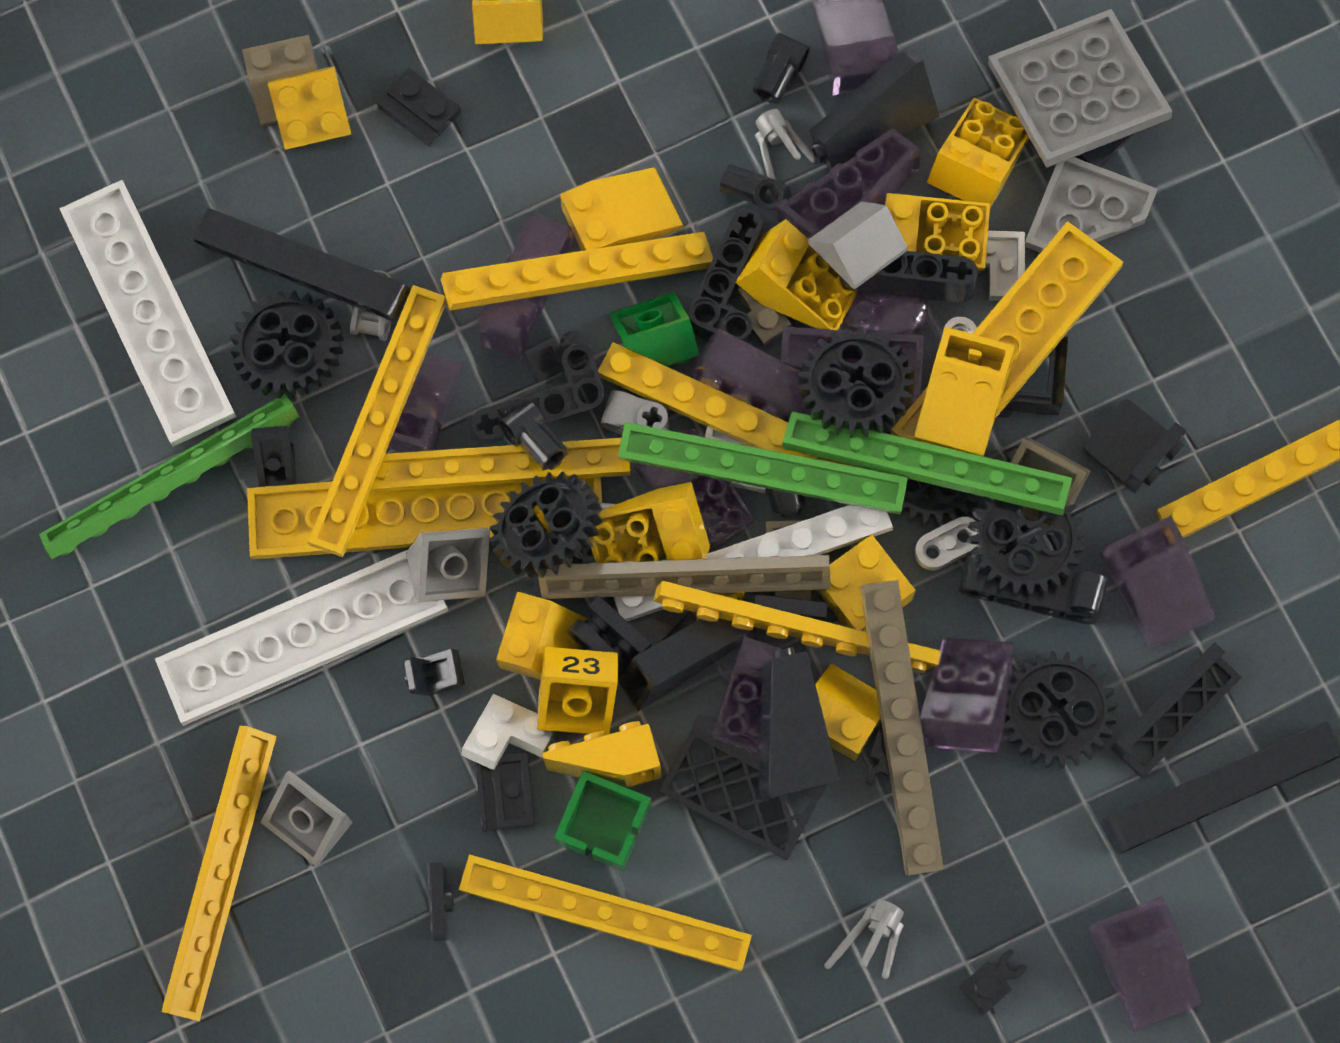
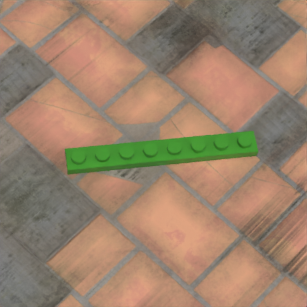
M283 394L280 399H274L42 532L39 535L45 550L51 559L59 555L63 556L71 553L83 541L90 537L95 538L104 534L109 526L120 520L132 518L141 508L149 503L165 499L177 487L196 481L203 472L214 466L226 464L233 455L243 449L253 448L251 440L252 428L289 427L294 420L300 417L287 395Z
M793 411L782 441L783 449L883 473L908 477V479L1062 516L1072 482L1071 477L886 433H879L873 430H869L868 437L863 435L861 429H856L854 437L850 438L849 429L846 428L839 435H835L834 424H831L824 430L822 428V418L813 421L810 415Z
M628 422L624 424L618 459L895 514H901L908 479V477Z

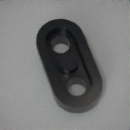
M577 619L567 629L570 637L583 650L618 653V679H620L628 668L625 662L628 657L618 646L614 644L609 646L600 637L603 632L594 622L589 619L585 622Z

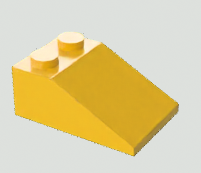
M655 167L593 180L560 194L562 211L581 251L654 240L683 228V224Z

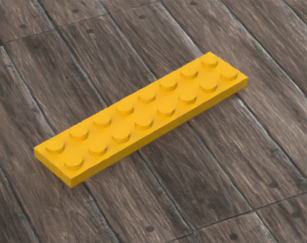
M1068 221L972 333L1015 345L1012 365L996 417L1123 267L1122 260ZM927 388L906 411L904 417L902 416L891 429L892 435L936 445L914 438Z

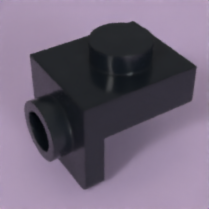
M448 649L424 658L409 657L404 659V678L412 694L431 696L465 685L459 650Z

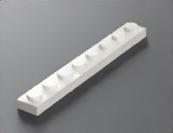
M847 505L708 553L706 559L822 555L863 541L871 534L877 536L892 531L893 526L888 513L885 511ZM654 595L614 597L619 614L627 622L663 610L661 603L653 602Z

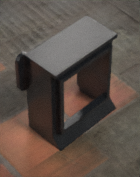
M1063 337L1048 355L1050 356L1047 394L1018 391L997 417L1008 418L1012 415L1013 411L1059 415L1064 399L1068 337Z

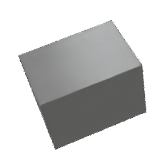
M860 202L808 240V244L854 290L907 252L908 249L887 205Z
M476 528L420 533L406 552L416 600L418 602L484 597L486 593L490 529Z
M289 770L285 773L260 823L312 864L318 866L353 822L344 812Z

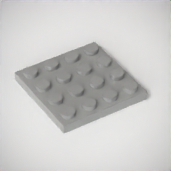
M1112 9L988 56V65L1046 168L1167 121L1172 117V109Z

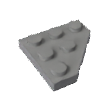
M1075 157L1057 163L1025 240V247L1041 253L1067 221L1096 242L1145 223L1158 189Z

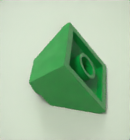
M674 291L609 313L621 341L628 349L666 366L683 364L692 357L699 355L690 318Z

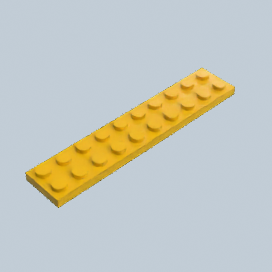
M601 477L579 479L580 481L585 480L598 496V503H603ZM332 482L247 488L250 558L257 560L332 554L308 544L309 537ZM524 482L528 486L533 485V482ZM521 483L369 493L345 553L410 548L418 535L424 532L476 528L490 529V526L498 524L493 515L504 512L500 503H510L512 498L509 492L514 491L519 494L522 491ZM536 505L534 510L549 534L551 533V528L546 522L544 514ZM490 530V538L495 535Z

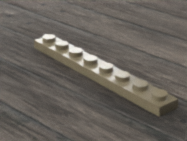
M829 555L771 556L760 558L736 557L731 559L646 562L627 561L618 563L592 562L588 564H571V568L561 564L559 565L557 575L551 569H547L544 578L538 575L542 599L597 597L598 595L600 597L655 595L656 587L662 581L709 593L830 589Z
M898 580L861 585L860 592L905 875L909 876L944 870Z

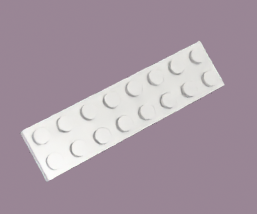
M123 180L59 208L171 445L174 447L235 418V412Z
M408 550L157 657L155 661L179 720L184 726L448 611L444 600L418 602L416 600L406 557Z

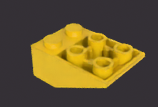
M974 97L938 152L927 183L964 201L991 203V209L1029 139L1019 118Z
M887 193L885 205H887L908 247L907 251L964 257L973 261L978 271L985 270L991 203ZM887 270V271H886L887 273H896L895 271H892V270Z
M785 219L762 234L736 283L761 305L830 335L831 332L836 334L858 291L846 288L840 281V275L808 244L809 239Z
M945 326L914 438L984 457L1012 365L1015 345Z
M691 482L658 488L603 509L598 513L603 522L595 525L600 534L589 537L593 545L591 550L597 563L706 559L710 549V543Z
M640 721L624 724L619 727L620 732L606 735L605 731L590 733L583 737V742L570 745L569 741L557 742L548 746L549 751L542 753L547 771L579 778L582 771H586L626 788L661 778V766L649 724L641 725Z

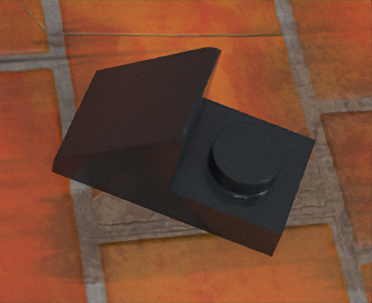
M288 426L252 428L251 440L259 487L296 484L294 444L290 443Z

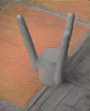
M778 109L766 111L757 118L755 124L759 132L754 136L760 146L767 177L775 179L767 142H770L771 145H778L783 142L794 159L799 160L801 155L793 144L794 142L811 163L817 162L810 149L792 129L789 121L784 120ZM775 185L771 186L772 197L777 198L779 196L777 187Z
M878 899L874 908L867 907L862 919L824 964L825 969H830L870 922L868 928L874 934L860 962V966L862 968L867 967L881 937L888 938L891 933L882 972V978L887 979L893 963L898 938L904 927L900 923L904 911L896 905Z

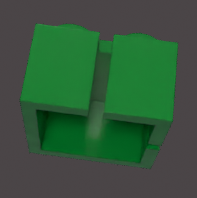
M582 771L554 837L556 845L586 857L590 850L592 851L593 860L624 872L636 843V837L632 832L640 834L651 807V798Z

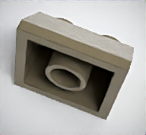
M309 35L242 49L248 80L261 127L278 124L267 84L268 81L318 70Z
M1024 438L1011 461L1012 464L1071 477L1072 482L1065 507L1075 503L1091 473V470L1031 438ZM1023 506L1022 513L1027 520L1037 521L1039 519V511L1037 509ZM1048 519L1037 527L1044 530L1051 526L1053 521Z

